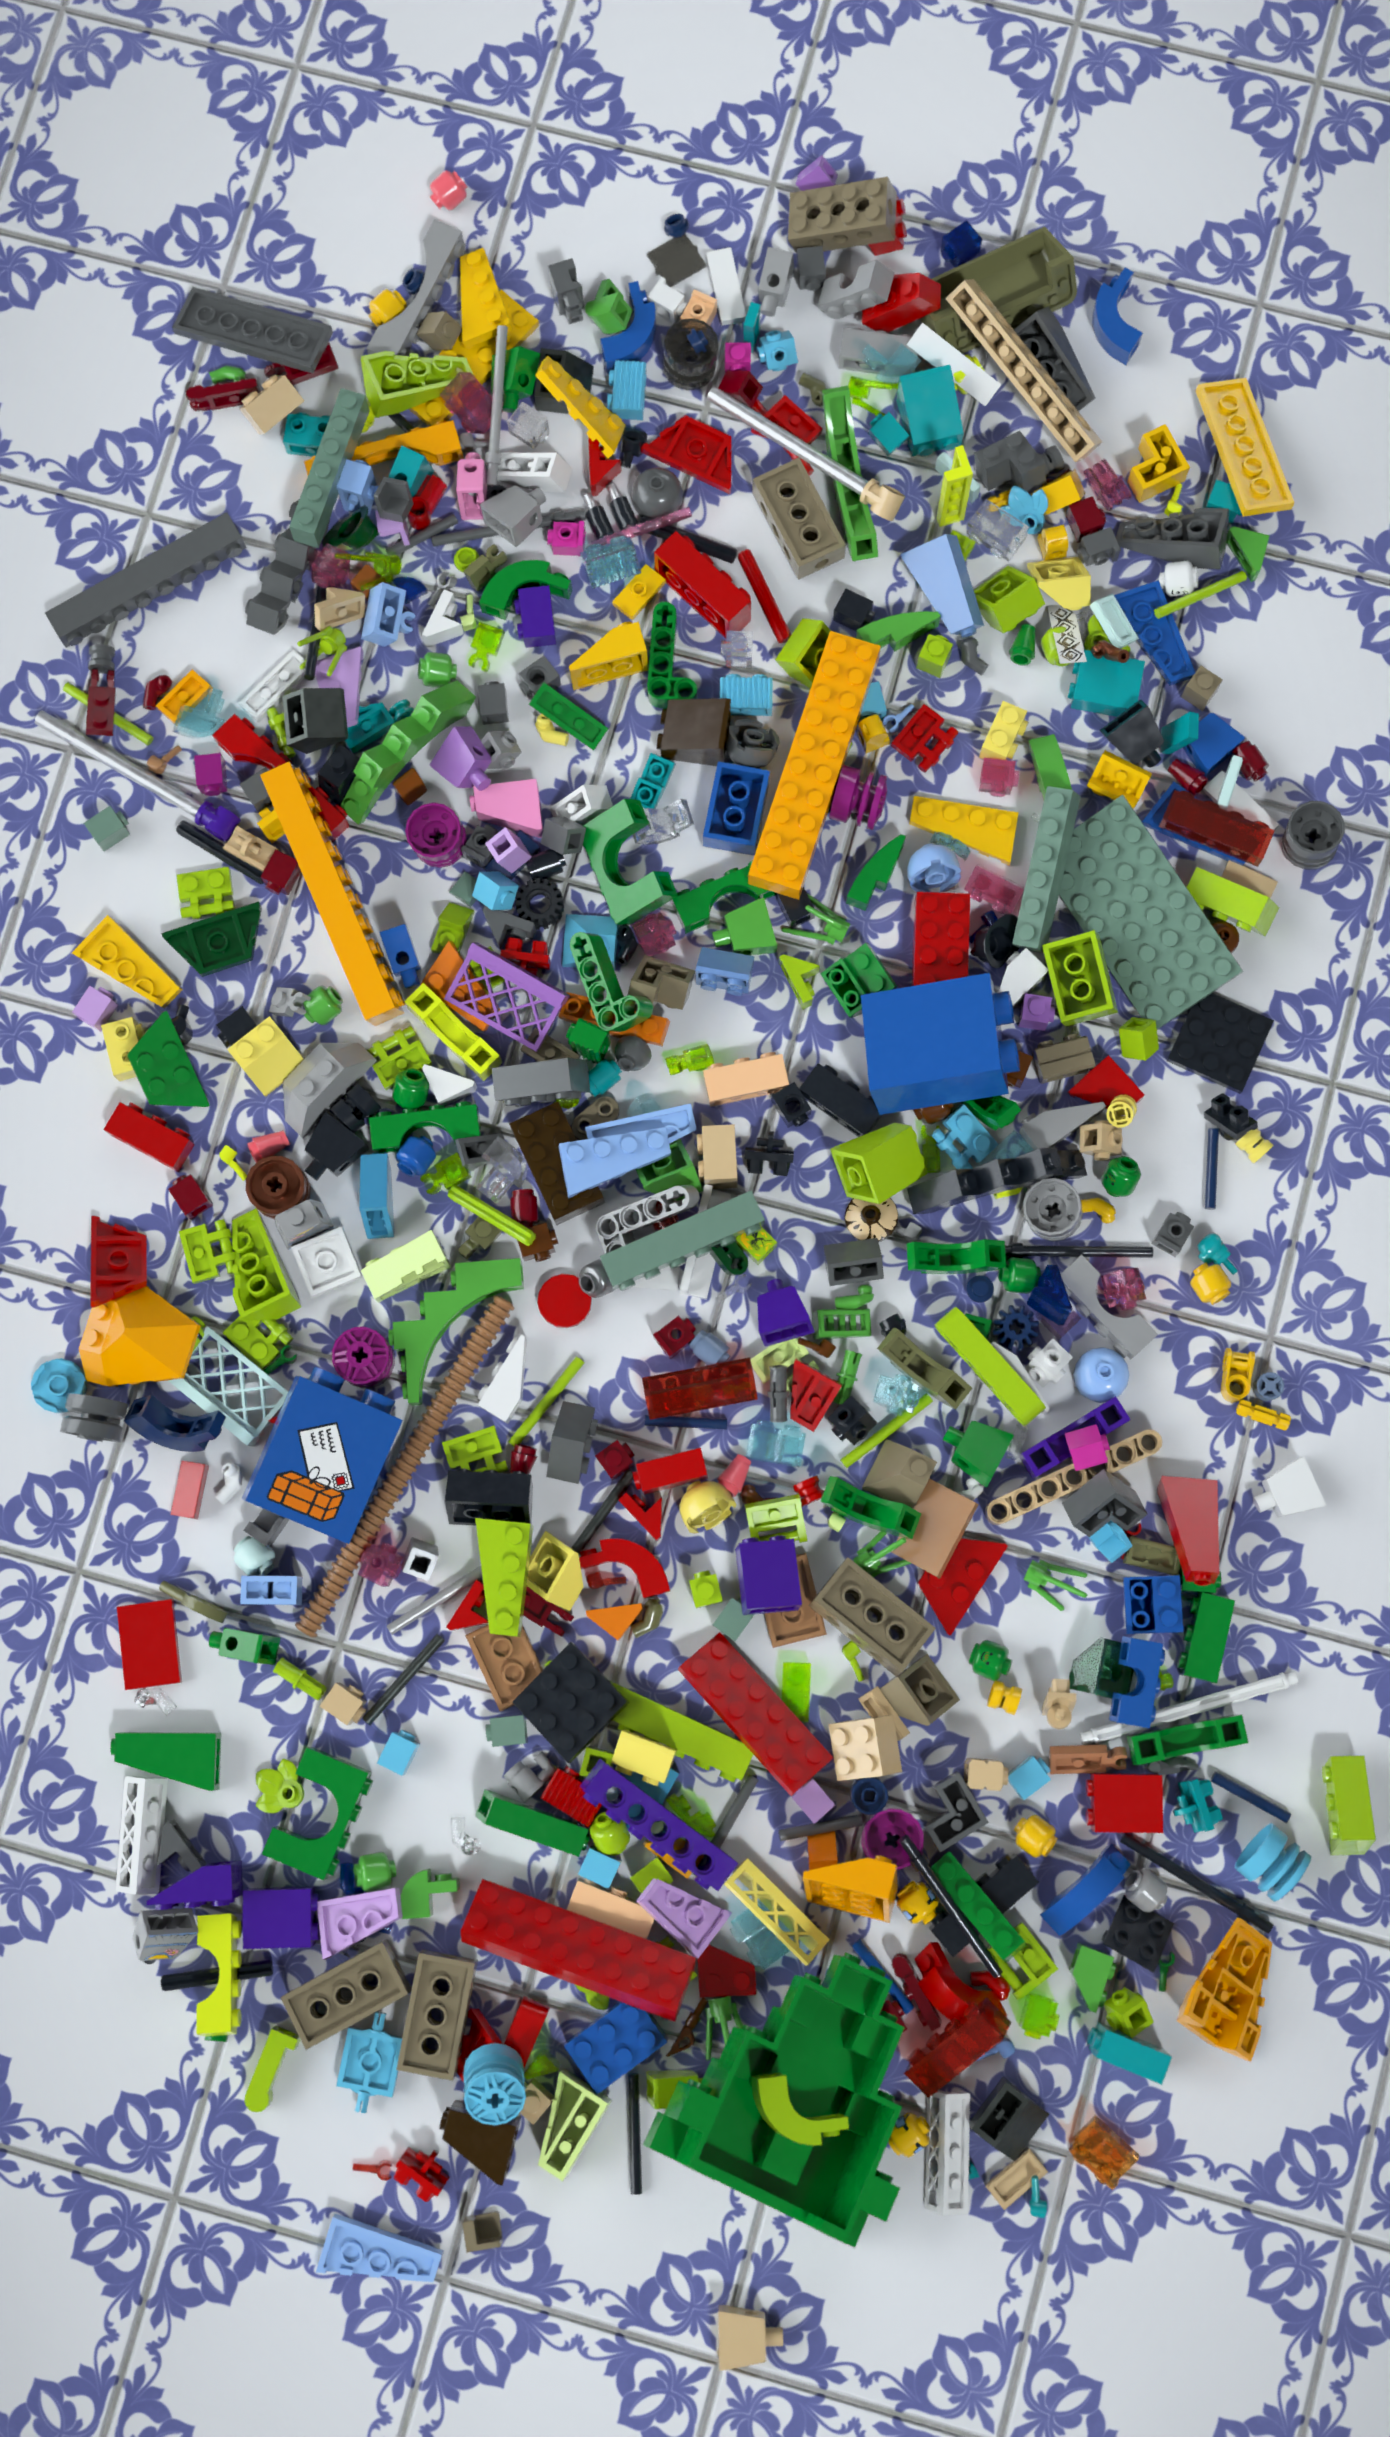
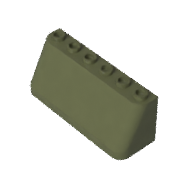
M1042 227L932 278V280L941 284L940 309L919 318V320L960 353L964 354L982 345L946 300L964 280L974 279L1010 326L1016 329L1036 311L1049 307L1054 312L1069 305L1075 299L1077 284L1074 257L1046 227Z

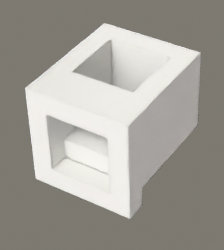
M662 276L648 295V303L654 302L656 314L672 324H675L678 318L681 317L688 304L685 302L683 293L676 287L667 286L666 279Z

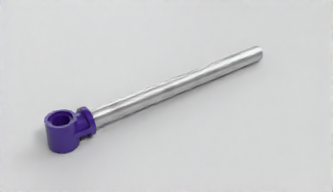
M42 710L37 714L35 718L36 725L195 817L194 822L197 825H204L205 830L219 840L227 843L234 829L241 822L239 817L226 808L218 806L216 809L210 801H205L204 803L197 801Z

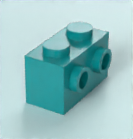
M302 412L288 414L283 439L287 454L315 456L330 416L315 417Z

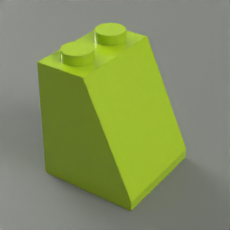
M893 1123L830 1149L847 1197L881 1204L928 1174L925 1167V1159L920 1152L916 1141L917 1135L912 1126Z

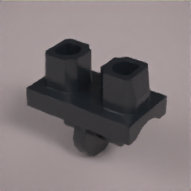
M1224 1093L1211 1100V1108L1204 1111V1118L1221 1129V1136L1228 1141L1233 1139L1239 1140L1247 1131L1258 1128V1122L1249 1116L1248 1109L1243 1106H1233L1230 1104V1097Z
M768 1131V1139L757 1138V1146H767V1148H745L744 1159H747L748 1173L762 1174L764 1160L774 1161L773 1175L787 1176L790 1163H793L794 1151L772 1149L773 1147L783 1148L784 1140L773 1139L774 1131Z

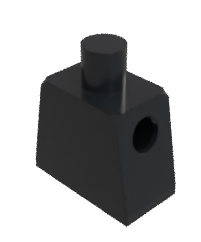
M1141 699L1100 729V732L1132 764H1137L1143 759L1145 764L1151 768L1161 761V757L1155 749L1164 743V739L1150 708Z
M342 745L337 747L318 772L319 787L329 796V799L339 806L356 777L353 771L360 760L358 756Z
M325 1112L305 1147L306 1153L313 1158L305 1172L316 1181L326 1169L338 1177L369 1149V1146Z

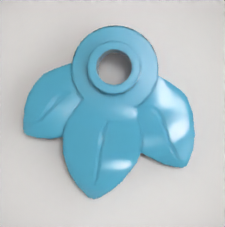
M1014 485L1009 493V505L999 508L1000 516L1011 527H1021L1028 534H1037L1045 525L1044 513L1048 508V498L1043 489L1036 491L1031 496L1023 488ZM1028 518H1032L1035 522V525H1030L1028 522Z

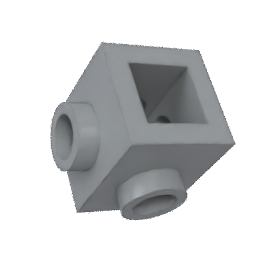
M489 731L480 740L491 756V763L487 769H508L515 764V759L522 753L517 745L516 738L510 731Z

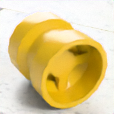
M994 1681L987 1706L994 1709L999 1707L1004 1709L1006 1713L1015 1715L1020 1702L1022 1688L1016 1686L1007 1687L1001 1681Z

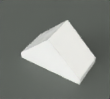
M426 1064L422 1068L439 1105L447 1106L476 1092L477 1085L473 1080Z

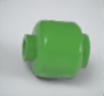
M427 652L424 658L419 659L418 679H422L425 686L440 688L449 684L451 679H456L457 664H452L449 654Z
M322 985L318 986L308 994L311 997L310 1001L306 1000L303 1002L304 1010H306L304 1016L310 1023L316 1022L320 1025H326L342 1012L341 1004L343 1000L339 993L331 986L328 988Z
M384 1852L362 1855L358 1859V1864H354L353 1867L356 1886L361 1887L365 1892L387 1889L391 1885L392 1878L396 1877L394 1860H389Z

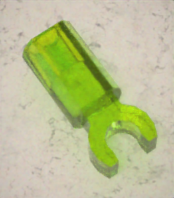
M922 1125L920 1136L925 1141V1144H922V1155L925 1159L927 1173L941 1172L940 1149L936 1146L937 1142L935 1139L927 1135L926 1125ZM936 1125L935 1130L938 1128L941 1130L940 1125Z

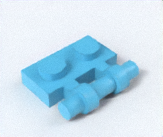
M964 1104L960 1105L942 1122L948 1129L946 1134L939 1128L931 1134L937 1142L936 1146L949 1155L956 1169H973L972 1165L968 1162L970 1157L976 1163H980L999 1145ZM955 1139L964 1148L961 1152L952 1144Z

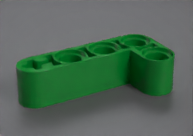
M666 601L660 602L654 607L647 689L649 702L657 708H667L668 700L698 699L697 685L692 679L673 677L677 613L674 605ZM663 616H668L667 627L662 626ZM661 639H666L669 641V644L661 646L657 642ZM658 664H665L668 666L667 669L663 671L655 669V667ZM660 688L666 691L661 696L653 693L656 689ZM683 690L692 692L689 697H682L679 693Z
M585 932L575 933L570 939V950L599 1027L605 1031L622 1032L650 1018L653 1013V1004L650 999L632 995L624 997L601 936ZM597 965V968H598V969H597V973L595 974V971H594V970H595V966ZM605 989H606L607 995H606V998L604 999V996H603V995H604V991H605ZM637 1003L638 1009H637V1012L635 1013L634 1007H635V1004ZM615 1014L616 1020L613 1024V1016Z

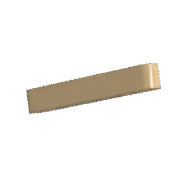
M1148 1429L1110 1446V1450L1105 1451L1108 1460L1107 1463H1104L1105 1470L1112 1474L1155 1454L1162 1447L1160 1434L1155 1430ZM1143 1436H1149L1154 1440L1152 1450H1146L1142 1446L1141 1440ZM1119 1447H1124L1129 1451L1128 1461L1123 1462L1117 1458L1116 1452ZM1074 1464L1068 1465L993 1500L985 1508V1517L993 1525L1004 1524L1081 1488L1098 1473L1093 1471L1092 1467L1078 1470L1076 1472L1080 1476V1481L1077 1485H1072L1067 1481L1066 1474L1069 1470H1075ZM1043 1482H1051L1054 1485L1055 1493L1053 1496L1049 1497L1043 1494L1041 1490ZM1019 1493H1025L1029 1496L1030 1505L1027 1508L1018 1506L1016 1497ZM993 1505H1001L1005 1509L1003 1519L998 1520L992 1516L991 1508Z

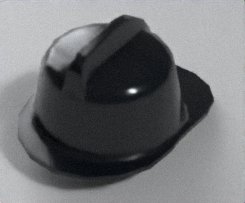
M1005 914L992 925L979 930L975 936L974 947L970 951L971 955L977 956L981 961L989 963L993 968L1003 966L1010 956L1019 950L1018 947L1012 944L1018 917L1013 914Z

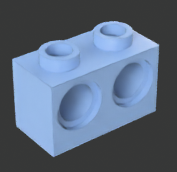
M241 1576L240 1604L302 1605L303 1577Z

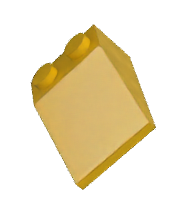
M623 622L619 624L618 627L610 630L569 665L573 690L649 670L647 649L639 622Z

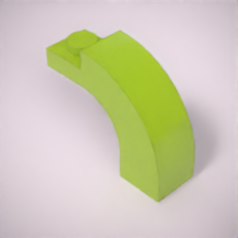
M772 2073L751 2076L752 2092L757 2109L765 2122L778 2134L801 2144L815 2146L822 2145L821 2133L823 2137L840 2135V2130L849 2129L848 2117L842 2114L817 2117L800 2116L790 2103L786 2075Z

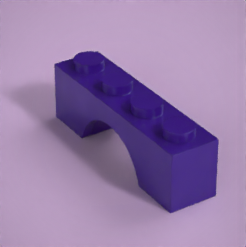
M1115 1396L1018 1456L1031 1478L1034 1479L1071 1457L1064 1433L1097 1424L1100 1435H1107L1131 1419Z

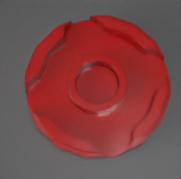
M569 1274L556 1275L547 1280L539 1291L537 1301L540 1314L547 1323L557 1328L578 1326L587 1318L592 1304V1298L580 1288L579 1278Z

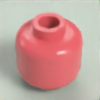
M445 170L431 182L430 189L433 194L430 198L439 209L444 206L447 210H453L467 197L465 189L468 186L455 170L452 173Z

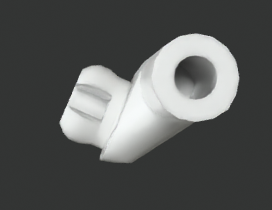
M226 1463L222 1467L225 1485L215 1494V1497L223 1505L242 1486L241 1470L238 1465L233 1463Z
M970 1478L966 1481L968 1490L958 1492V1494L974 1501L983 1492L984 1486L975 1479Z

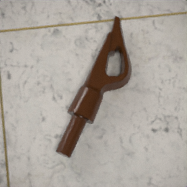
M702 1998L694 2012L690 2011L683 2028L671 2046V2050L666 2054L667 2057L687 2050L694 2045L693 2029L701 2020L700 2014L708 2003V1999ZM685 2037H688L689 2043L680 2048V2042Z

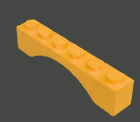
M443 420L426 428H414L408 433L400 435L391 434L382 440L363 442L360 446L356 447L351 461L362 460L373 466L384 461L394 460L401 446L425 456L428 462L438 466L457 462L460 459H464L454 420ZM315 456L304 461L307 475H309Z

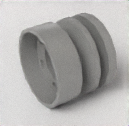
M1056 1178L1043 1179L1034 1184L1026 1193L1023 1203L1024 1216L1031 1230L1040 1238L1049 1241L1064 1240L1073 1235L1079 1228L1083 1217L1081 1200L1075 1188L1066 1181ZM1055 1206H1058L1060 1215L1055 1214L1051 1218L1048 1209H1054Z

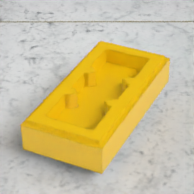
M645 564L612 601V604L633 621L666 584V579Z

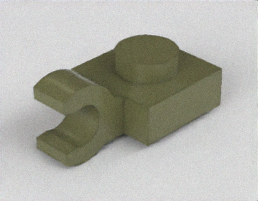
M495 544L487 549L486 557L482 554L463 571L471 587L477 592L496 574L494 570L503 565L508 559L503 551L497 555L499 550Z
M478 1216L465 1231V1234L470 1238L458 1249L459 1254L468 1260L479 1246L486 1251L503 1231Z

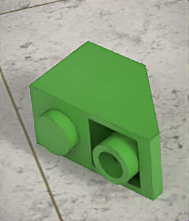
M1078 1943L1069 1971L1086 2007L1091 2012L1096 2013L1098 2007L1102 2008L1105 2003L1107 1991L1104 1988L1107 1979L1112 1980L1116 1963H1113L1114 1957L1112 1955Z

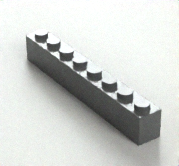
M226 512L45 612V615L65 648L78 645L83 641V638L92 633L103 631L108 624L114 621L123 620L130 612L137 608L148 606L155 598L170 594L175 587L193 581L197 575L206 570L215 569L220 562L240 555L242 550L247 547L232 519Z

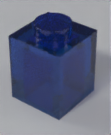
M966 220L942 237L941 255L947 263H951L956 268L980 253L982 238Z

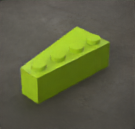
M475 1518L489 1632L495 1635L521 1637L533 1525L529 1523Z

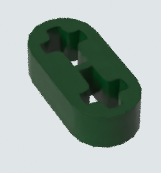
M736 1242L723 1248L715 1246L710 1248V1255L727 1275H741L747 1270L748 1259ZM730 1257L732 1259L738 1258V1268L730 1267L732 1264Z

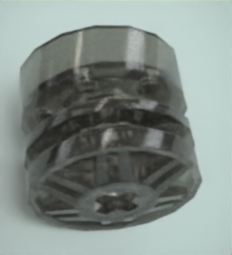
M693 318L682 319L673 324L667 331L664 341L663 371L668 381L677 388L687 391L698 390L706 386L714 377L719 344L717 334L710 325ZM692 328H695L697 332L702 330L709 344L705 346L707 349L705 353L701 351L697 354L689 342L687 335L691 333Z

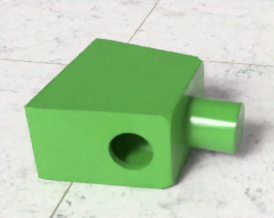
M760 898L724 915L726 928L712 932L715 947L731 944L733 953L759 955L777 952V942L764 898Z

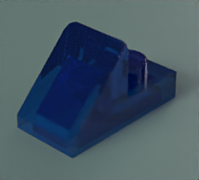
M1047 1265L1042 1276L1039 1277L1038 1287L1033 1289L1027 1300V1305L1057 1325H1064L1073 1308L1058 1265Z

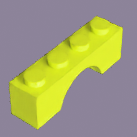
M424 983L404 1001L408 1010L481 1080L485 1081L492 1074V1068L499 1067L502 1064L500 1055L481 1037H478L469 1030Z
M232 1913L197 1916V1945L209 1950L215 1956L219 1965L220 1975L213 1993L207 1999L197 2004L196 2034L202 2037L237 2034V2027L241 2026V2010L237 2009V1997L241 1996V1980L237 1979V1968L241 1967L242 1962L241 1951L237 1950V1938H241L242 1934L241 1921H237V1917Z

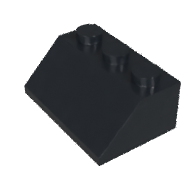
M464 1468L457 1469L456 1471L448 1470L445 1505L449 1524L476 1526L475 1518L532 1524L533 1485L531 1474L521 1471L499 1473L495 1470L473 1472Z

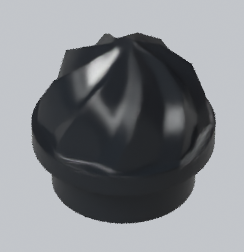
M898 1313L885 1319L879 1324L882 1329L881 1334L886 1338L893 1328H897L906 1335L905 1319H901Z

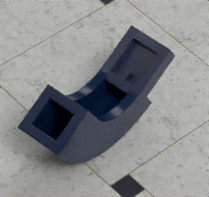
M151 1394L133 1401L124 1422L135 1432L160 1446L178 1451L199 1452L206 1449L209 1440H214L220 1435L226 1416L219 1410L201 1416H185L170 1410Z

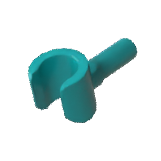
M1033 2175L1031 2176L1032 2198L1030 2199V2214L1034 2217L1045 2218L1047 2201L1039 2199V2177Z

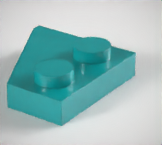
M383 703L370 704L366 707L359 706L358 724L347 727L349 739L344 741L351 752L355 753L388 733L395 720Z

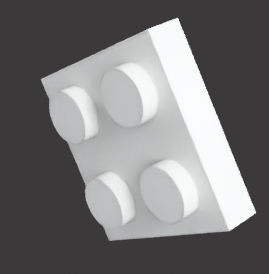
M342 1227L291 1247L311 1298L363 1278Z

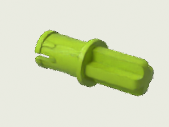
M284 1657L279 1660L273 1670L275 1674L293 1684V1689L299 1688L315 1700H320L327 1690L325 1685L308 1675L306 1669L302 1671L285 1660Z

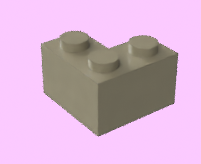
M644 955L631 979L628 995L647 997L651 1000L653 1009L658 1002L672 1009L683 1010L689 998L695 970ZM637 1003L634 1007L635 1012H637L638 1009Z

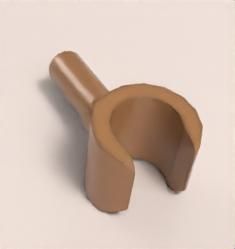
M177 745L161 759L152 755L147 761L148 769L156 774H162L169 760L182 751V749Z

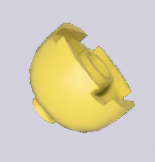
M696 1481L690 1484L679 1505L680 1515L690 1533L694 1534L699 1533L697 1528L704 1526L707 1531L719 1525L732 1514L730 1507L736 1508V1502L730 1492L723 1485L713 1481L702 1483L701 1481Z

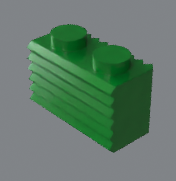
M581 1018L578 1019L576 1024L572 1023L566 1034L572 1051L582 1056L583 1059L592 1060V1063L596 1062L598 1064L601 1062L611 1045L609 1031H605L599 1026Z

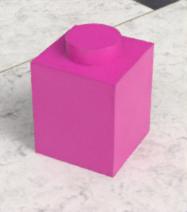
M1097 1424L1064 1433L1076 1471L1108 1462L1105 1451L1110 1450L1106 1434L1100 1435Z

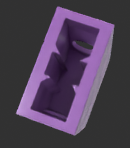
M454 726L429 765L457 788H473L475 786L479 791H482L491 783L489 777L484 773L491 763V756L471 726Z

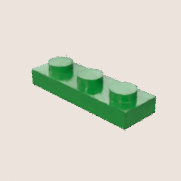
M544 682L528 704L593 751L609 729Z

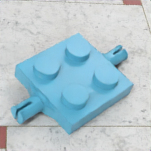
M379 2011L375 2012L372 2028L360 2029L349 2027L347 2031L336 2086L351 2089L358 2094L356 2112L367 2113L370 2096H394L399 2071L396 2069L403 2037L390 2035L383 2031L387 2015L384 2012L381 2015Z

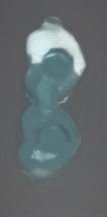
M935 832L929 843L952 849L964 861H966L971 852L960 840L954 839L952 836L942 832Z

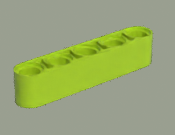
M957 1307L952 1308L934 1324L943 1338L1023 1426L1028 1425L1046 1409L1040 1398Z

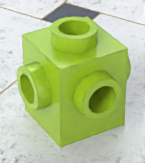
M1125 1987L1116 1991L1104 2003L1108 2024L1114 2030H1119L1130 2038L1135 2037L1154 2023L1145 1999L1139 1993L1135 1994Z

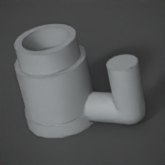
M543 1752L534 1758L543 1769L537 1776L528 1766H524L521 1761H518L504 1775L505 1779L509 1782L508 1785L524 1803L557 1770Z

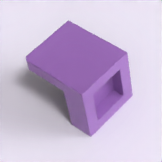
M821 155L799 173L796 185L801 191L834 186L838 174L824 156Z

